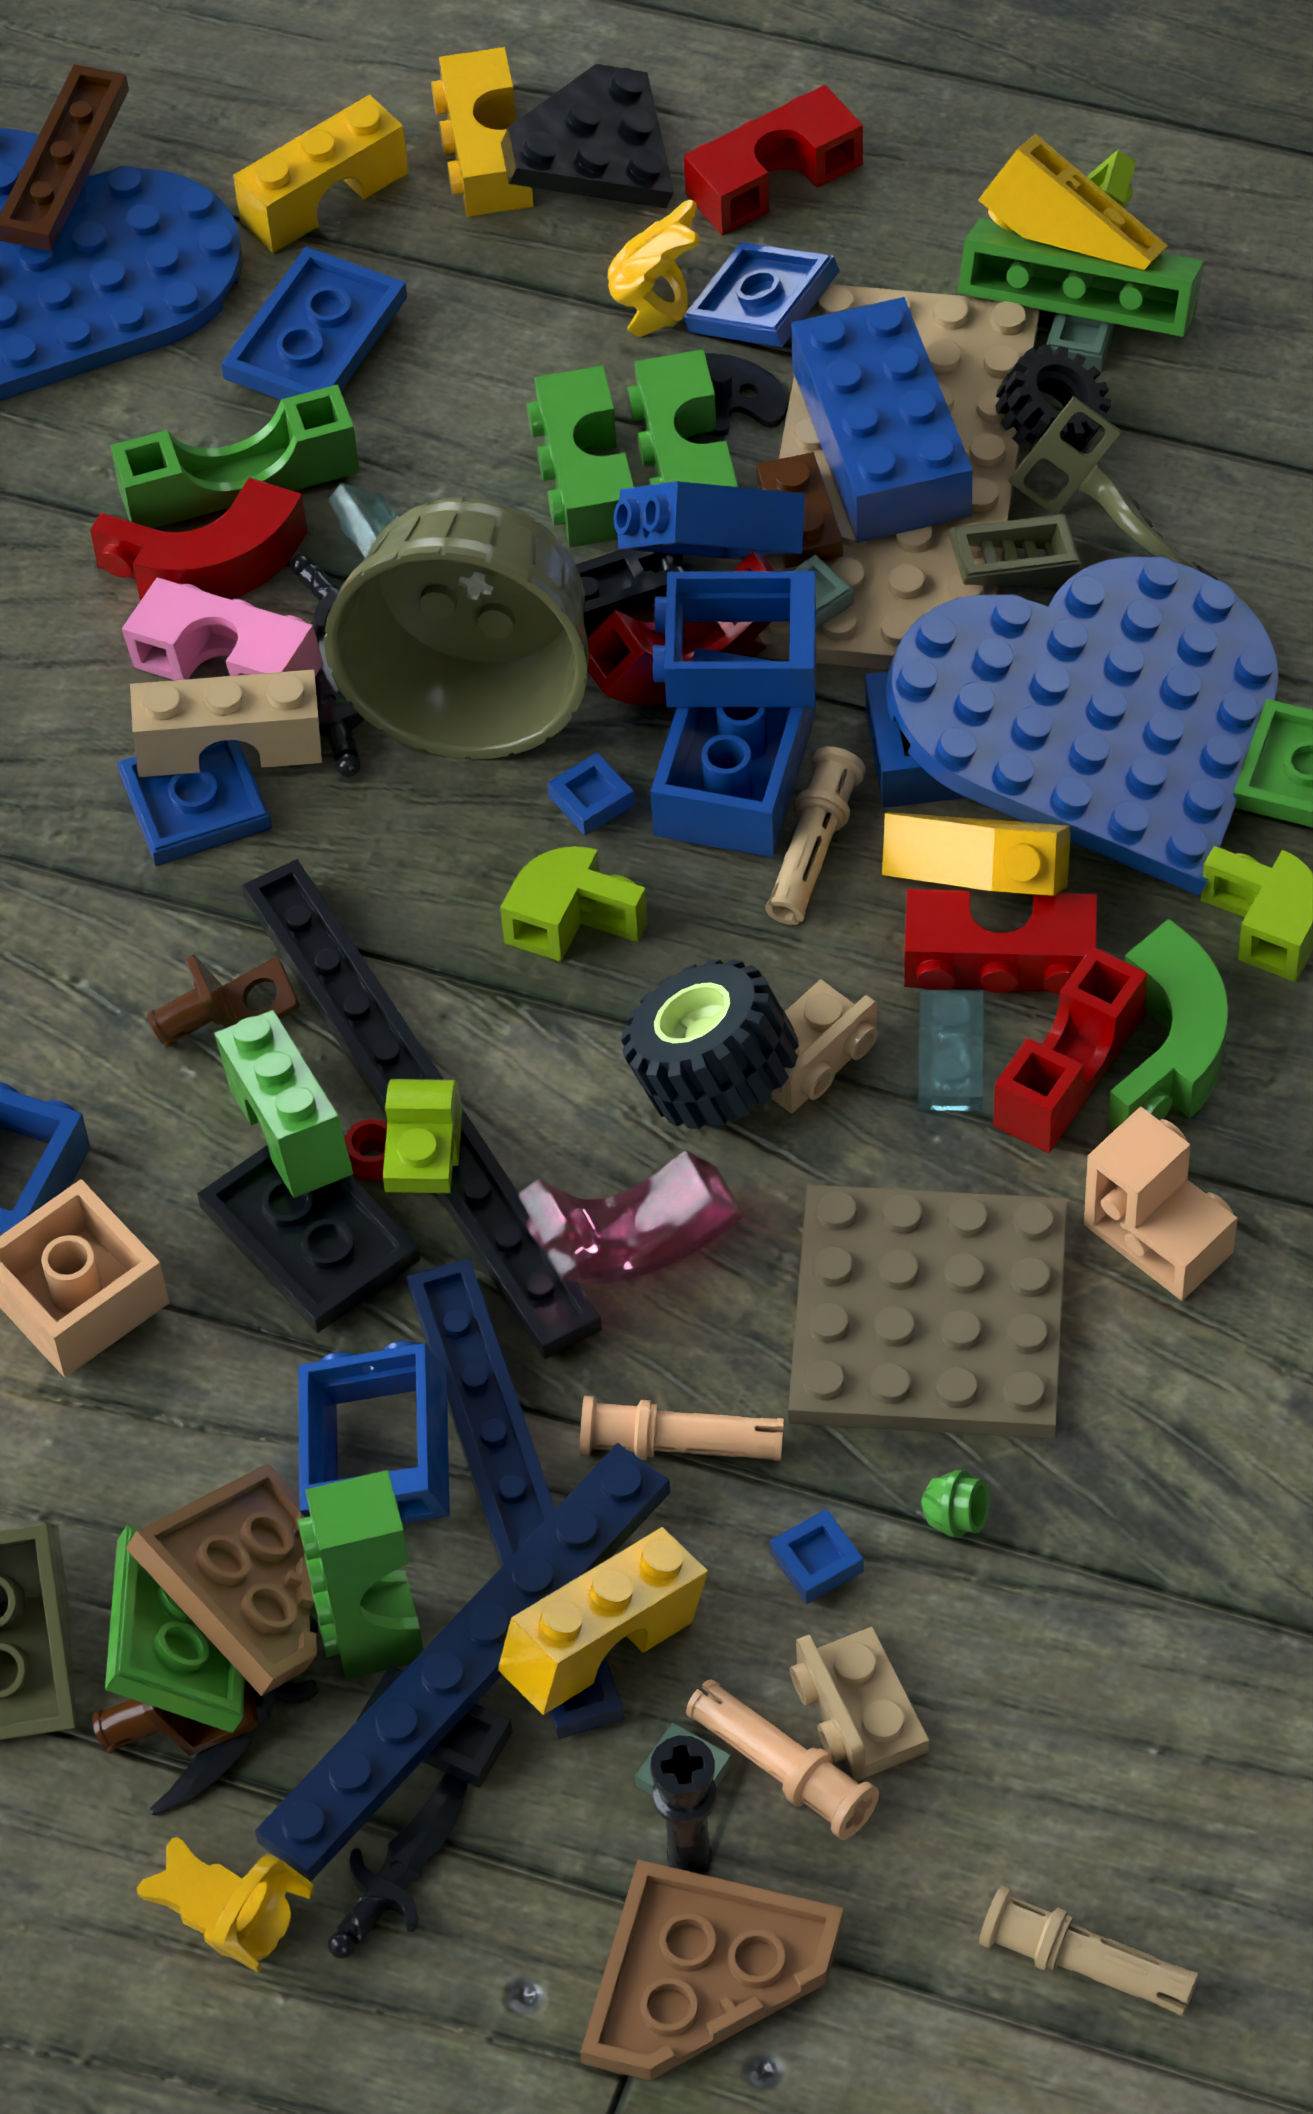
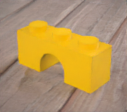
M505 47L439 57L441 80L431 81L436 115H447V120L439 121L444 155H455V161L447 162L452 196L463 194L467 217L534 207L531 187L508 183L501 148V141L507 129L497 130L508 128L516 122L514 89Z
M370 94L235 173L233 179L240 222L273 254L319 227L317 218L318 204L324 193L340 180L345 181L362 199H366L408 174L404 128Z
M661 1527L511 1617L497 1670L542 1715H545L593 1685L602 1660L625 1636L644 1653L693 1623L708 1570Z

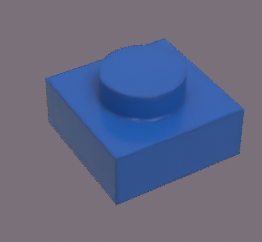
M598 752L547 782L549 798L584 836L634 806V791Z
M828 1509L819 1512L769 1541L771 1556L806 1604L864 1572L863 1557Z

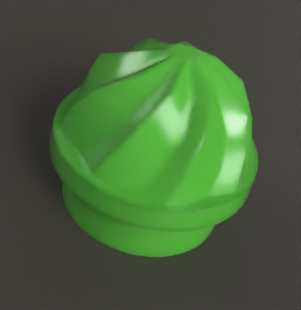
M954 1470L941 1477L932 1478L922 1495L923 1514L930 1526L949 1537L961 1538L966 1532L979 1533L986 1523L989 1512L990 1496L988 1485L983 1479L972 1478L971 1474L966 1470Z

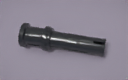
M678 1735L668 1738L658 1745L651 1756L650 1774L654 1782L652 1796L655 1808L666 1820L668 1838L667 1861L669 1867L688 1871V1864L694 1863L695 1873L703 1874L708 1870L712 1862L707 1816L711 1814L716 1804L717 1787L713 1779L715 1760L711 1749L703 1741L692 1736Z

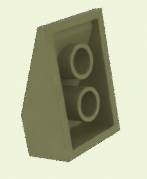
M44 1523L0 1530V1740L77 1728L68 1594L58 1525Z

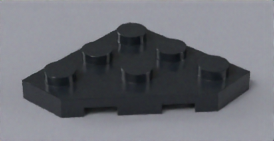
M595 64L510 125L501 141L508 183L512 185L667 208L674 195L647 72Z

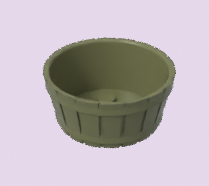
M464 497L434 500L432 504H429V502L403 513L402 516L386 526L372 543L364 561L352 571L343 583L327 616L324 631L327 632L324 636V647L328 667H332V677L346 700L353 703L352 707L377 729L386 731V735L418 750L422 748L427 750V753L458 759L471 757V760L507 757L510 753L515 755L533 749L546 742L547 737L552 738L566 726L573 717V711H577L584 696L589 663V645L584 627L585 592L582 579L572 556L565 546H561V541L540 522L536 523L534 518L520 510L507 505L506 507L500 506V503L486 499L469 498V500H464ZM474 572H479L486 575L485 583L492 586L493 590L492 592L482 590L479 596H473L467 593L468 585L459 582L460 577L471 578Z

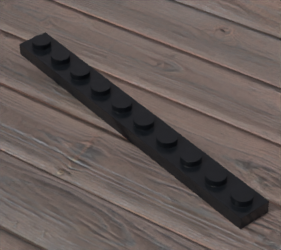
M298 859L242 885L247 904L385 1115L387 1089L391 1079L444 1080ZM462 1108L459 1165L452 1167L451 1193L436 1194L543 1358L547 1359L602 1331L601 1316Z

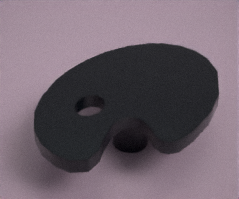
M705 353L715 393L716 429L705 434L717 437L726 436L729 433V416L736 412L747 414L761 425L769 428L782 423L788 410L787 394L781 383L770 372L745 359L724 354ZM744 389H750L755 391L758 395L755 397H746L743 396L740 393V391Z

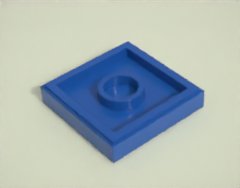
M740 242L684 314L683 319L688 332L783 347L792 335L791 322L805 318L840 270L835 257L832 255Z
M224 740L207 746L199 755L200 773L139 777L136 756L117 762L120 778L155 866L272 829L270 814L239 740Z

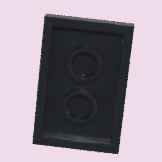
M268 1145L197 1193L200 1208L317 1333L421 1260L419 1246L351 1175L293 1198L271 1160Z

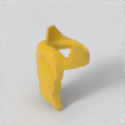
M693 200L684 201L670 215L660 221H655L645 231L629 240L608 267V288L612 298L624 306L635 307L637 310L627 328L630 333L638 338L665 326H675L683 319L684 314L687 312L688 293L681 270L674 260L682 253L695 248L700 242L699 234L691 229L697 210L696 202ZM659 276L664 277L672 287L675 296L673 303L664 301L651 289Z
M178 1837L172 1838L166 1846V1870L143 1879L136 1888L138 1896L143 1900L167 1906L179 1913L183 1924L203 1933L205 1942L219 1954L231 1957L257 1973L263 1968L258 1961L268 1957L276 1949L278 1941L285 1936L290 1926L291 1911L289 1903L285 1898L286 1892L307 1899H311L314 1894V1884L270 1853L264 1855L248 1874L240 1878L221 1864L209 1866L202 1862L190 1851L184 1841Z

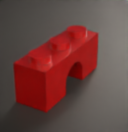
M823 85L805 95L795 97L789 103L757 119L749 120L741 127L711 142L701 144L693 151L685 154V195L690 200L696 202L697 208L723 236L770 212L769 172L778 169L795 170L805 175L818 188L863 165V124L826 85Z
M907 889L904 987L923 988L928 991L984 989L993 993H1007L1012 990L1049 991L1060 995V990L1091 946L1096 948L1097 894L1057 893L1054 896L1033 894V912L1029 921L1023 927L1013 932L995 933L980 927L972 918L970 913V891Z
M1091 946L1060 990L1057 1015L1043 1043L1040 1044L1027 1037L995 1082L993 1126L1050 1154L1144 1018L1148 973Z

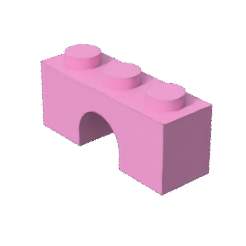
M158 577L122 627L133 667L171 680L189 679L201 663L218 656H229L226 664L230 676L313 669L316 676L323 666V660L312 624L306 623L296 616H282L256 608L243 600H230L204 592L191 584H177Z

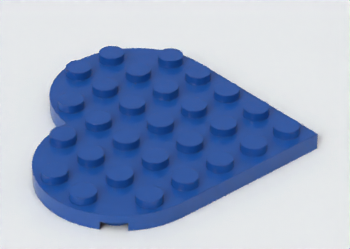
M0 128V214L39 136L38 134L16 129ZM120 166L112 171L91 176L88 174L52 251L0 241V401L169 345L195 333L213 320L224 309L222 301L231 290L233 284L239 283L243 264L238 227L233 215L224 202L211 190L188 177L163 170Z
M1121 557L1093 564L1070 577L1056 592L1048 607L1026 600L1018 595L1008 594L974 595L957 598L929 610L910 626L896 649L887 675L886 701L891 722H898L903 734L911 744L908 753L928 774L941 784L971 800L1023 822L1070 826V842L1200 896L1208 880L1203 877L1204 863L1214 846L1220 848L1238 796L1233 795L1266 698L1275 699L1278 685V665L1274 648L1265 628L1254 612L1234 593L1228 584L1165 557Z

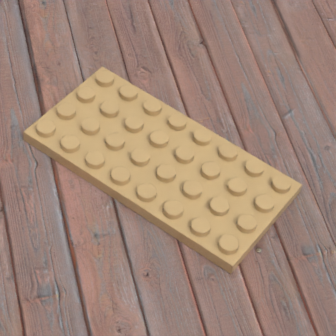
M830 284L805 316V319L905 297L973 469L972 517L857 543L794 375L779 459L814 452L843 539V557L824 560L823 562L854 590V604L816 629V663L889 670L896 649L904 634L916 620L929 610L957 598L974 595H998L999 586L963 584L949 532L952 527L1009 521L1014 486L1008 482V479L1017 469L1020 445L1012 439L1017 433L1016 429L1013 427L1005 431L1000 423L1006 414H997L995 405L1000 398L995 396L997 389L1002 384L1001 382L1020 357H1023L1029 349L1033 347L1035 349L1040 309L1025 307L1008 301L999 302L979 297ZM970 546L975 565L985 564L981 547ZM994 547L997 561L1002 562L1004 557L1003 549ZM781 556L766 558L775 571H791L797 567L785 569ZM771 622L758 635L767 647L756 657L789 660L790 622Z

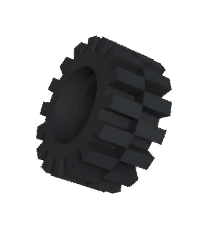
M1041 345L1037 351L1034 347L1029 349L1023 357H1020L997 389L995 397L1000 399L995 405L997 414H1006L1000 423L1005 431L1013 427L1016 429L1017 433L1012 439L1018 445H1021L1024 439L1031 443L1029 452L1061 412L1049 405L1039 391L1053 396L1063 407L1075 396L1103 418L1107 419L1109 416L1107 412L1111 408V399L1104 398L1109 388L1106 382H1095L1101 373L1095 366L1088 371L1081 366L1086 358L1077 353L1073 360L1068 358V348L1059 346L1054 353H1052L1050 345ZM1077 412L1063 427L1060 436L1064 441L1081 452L1101 428V425L1085 413Z

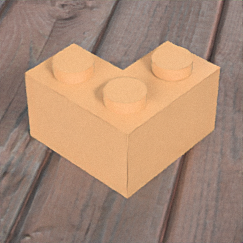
M1140 1106L1088 1155L1084 1226L1183 1301L1234 1252L1238 1217L1233 1214L1229 1205L1221 1197L1211 1192L1205 1193L1187 1180L1191 1144L1187 1142L1180 1129L1168 1120H1158Z

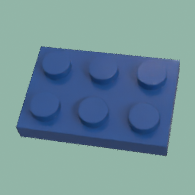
M305 246L221 363L223 378L279 400L337 384L342 392L407 299L406 282Z

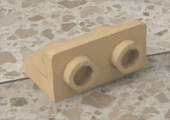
M820 979L785 1011L798 1037L799 1047L795 1050L798 1058L795 1067L792 1069L785 1068L789 1078L781 1088H777L771 1093L772 1100L792 1114L809 1098L815 1100L823 1095L831 1085L835 1074L851 1059L859 1060L869 1052L877 1039L878 1030L877 1002L868 995L863 996L854 1004Z
M872 1626L816 1648L810 1635L796 1639L797 1664L789 1668L791 1679L803 1705L815 1704L823 1721L817 1725L819 1737L823 1748L832 1754L833 1763L842 1760L849 1776L855 1781H859L929 1752V1739Z

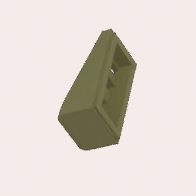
M1065 514L952 527L949 532L964 585L1055 588L1061 587L1070 577L1078 572L1080 567V560ZM970 546L981 547L985 564L975 565ZM994 547L1003 549L1006 561H997ZM1016 548L1024 549L1026 559L1018 558ZM1037 549H1045L1047 556L1039 557Z

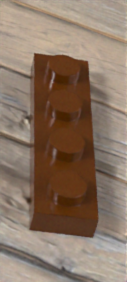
M73 65L1 211L0 241L52 251L127 96L129 87L126 74Z

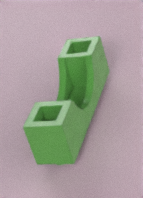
M338 384L281 399L276 413L267 425L251 437L229 446L219 448L193 447L177 440L168 430L110 445L119 492L129 521L152 529L230 508L248 477L294 491L360 473L354 426Z
M388 1470L305 1489L310 1516L297 1519L305 1552L304 1556L326 1658L340 1655L345 1680L387 1670L389 1665L400 1667L411 1664L424 1649L405 1570H396L409 1564L404 1530Z

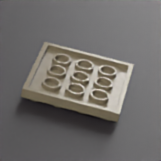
M807 1185L788 1423L1055 1438L1067 1198Z

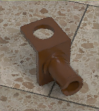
M193 954L186 958V962L194 979L195 988L164 1006L149 1011L147 1018L161 1044H164L165 1048H168L174 1042L212 1021L217 1025L222 1024L225 1028H228L245 1018L258 1016L274 1010L280 1020L299 1008V1002L284 966L277 958H272L222 985L196 955ZM263 982L275 984L277 995L272 1005L262 1011H251L247 1008L246 1000L252 988Z
M246 1679L243 1719L233 1733L133 1699L106 1710H99L93 1714L95 1734L104 1749L107 1748L109 1754L119 1751L124 1746L161 1732L191 1756L249 1732L258 1725L254 1689Z

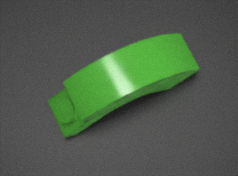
M1168 919L1125 955L1126 963L1148 973L1145 1010L1161 1024L1167 1039L1159 1050L1110 1091L1108 1127L1113 1131L1140 1106L1158 1120H1161L1167 1115L1173 1105L1190 1119L1209 1098L1221 1073L1228 1018L1227 996L1222 978L1212 959L1201 945L1177 924Z

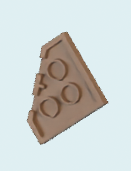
M269 1463L137 1530L126 1546L130 1554L261 1696L305 1672L317 1655L316 1633L310 1632L309 1610L314 1605L297 1522V1519L305 1517L299 1511V1496Z
M637 1860L580 2051L581 2063L651 2081L827 1983L844 1921V1908Z

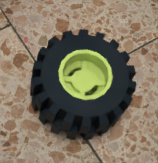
M721 959L710 960L699 967L694 964L684 968L682 973L674 977L670 975L659 983L660 986L645 994L640 1000V1007L632 1010L626 1022L629 1026L622 1031L623 1055L656 1111L661 1117L665 1116L668 1123L677 1127L685 1123L688 1129H700L706 1124H710L713 1128L725 1125L727 1120L734 1117L738 1120L750 1114L749 1110L758 1104H765L772 1098L771 1093L785 1084L789 1078L785 1068L792 1069L795 1067L798 1058L795 1050L799 1047V1041L794 1031L795 1029L767 980L753 965L746 967L743 961L733 959L723 964Z

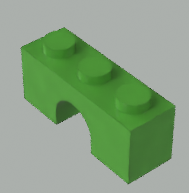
M704 349L635 361L636 385L627 386L626 392L632 421L642 420L645 431L637 432V439L643 467L653 466L656 475L654 478H648V484L654 485L680 481L738 487L727 441L696 444L685 440L693 435L712 432L716 429L715 393Z
M604 366L534 377L536 401L526 403L527 415L532 437L543 436L545 444L537 446L542 480H553L555 490L547 491L553 525L564 524L569 548L618 539V533L614 527V511L620 498V489L634 487L626 453L608 456L589 454L594 451L617 447L614 406Z
M274 1010L258 1016L245 1018L233 1026L215 1032L214 1035L230 1091L250 1125L260 1123L271 1160L293 1198L353 1175L339 1116Z

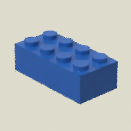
M905 297L791 322L792 370L856 542H864L972 517L973 469Z

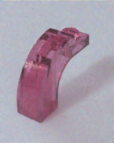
M686 1150L647 1180L613 1196L599 1199L577 1198L540 1179L534 1181L518 1194L531 1217L526 1221L527 1228L535 1241L546 1250L560 1278L587 1284L624 1281L665 1268L705 1247L745 1217L718 1168Z

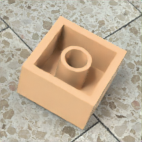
M82 1179L0 1236V1308L64 1378L169 1304L159 1260Z

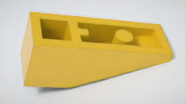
M1036 133L1015 151L978 199L979 202L988 208L990 217L997 225L1005 230L1015 231L1022 238L1145 270L1168 246Z
M887 812L885 813L882 875L987 891L1054 896L1068 887L1070 826Z

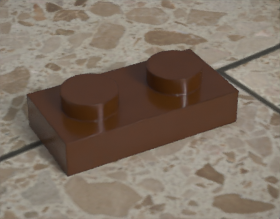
M814 452L756 464V479L759 489L805 493L802 554L781 556L785 569L799 566L814 555L822 561L843 557V539Z

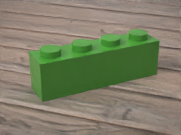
M979 218L965 238L958 294L999 302L1008 301L1025 307L1184 337L1196 315L1204 260L1162 252L1145 270L1025 239L1015 231L1003 229L993 220Z

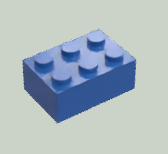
M695 648L691 662L770 660ZM816 684L815 707H677L650 791L653 836L773 858L816 716Z

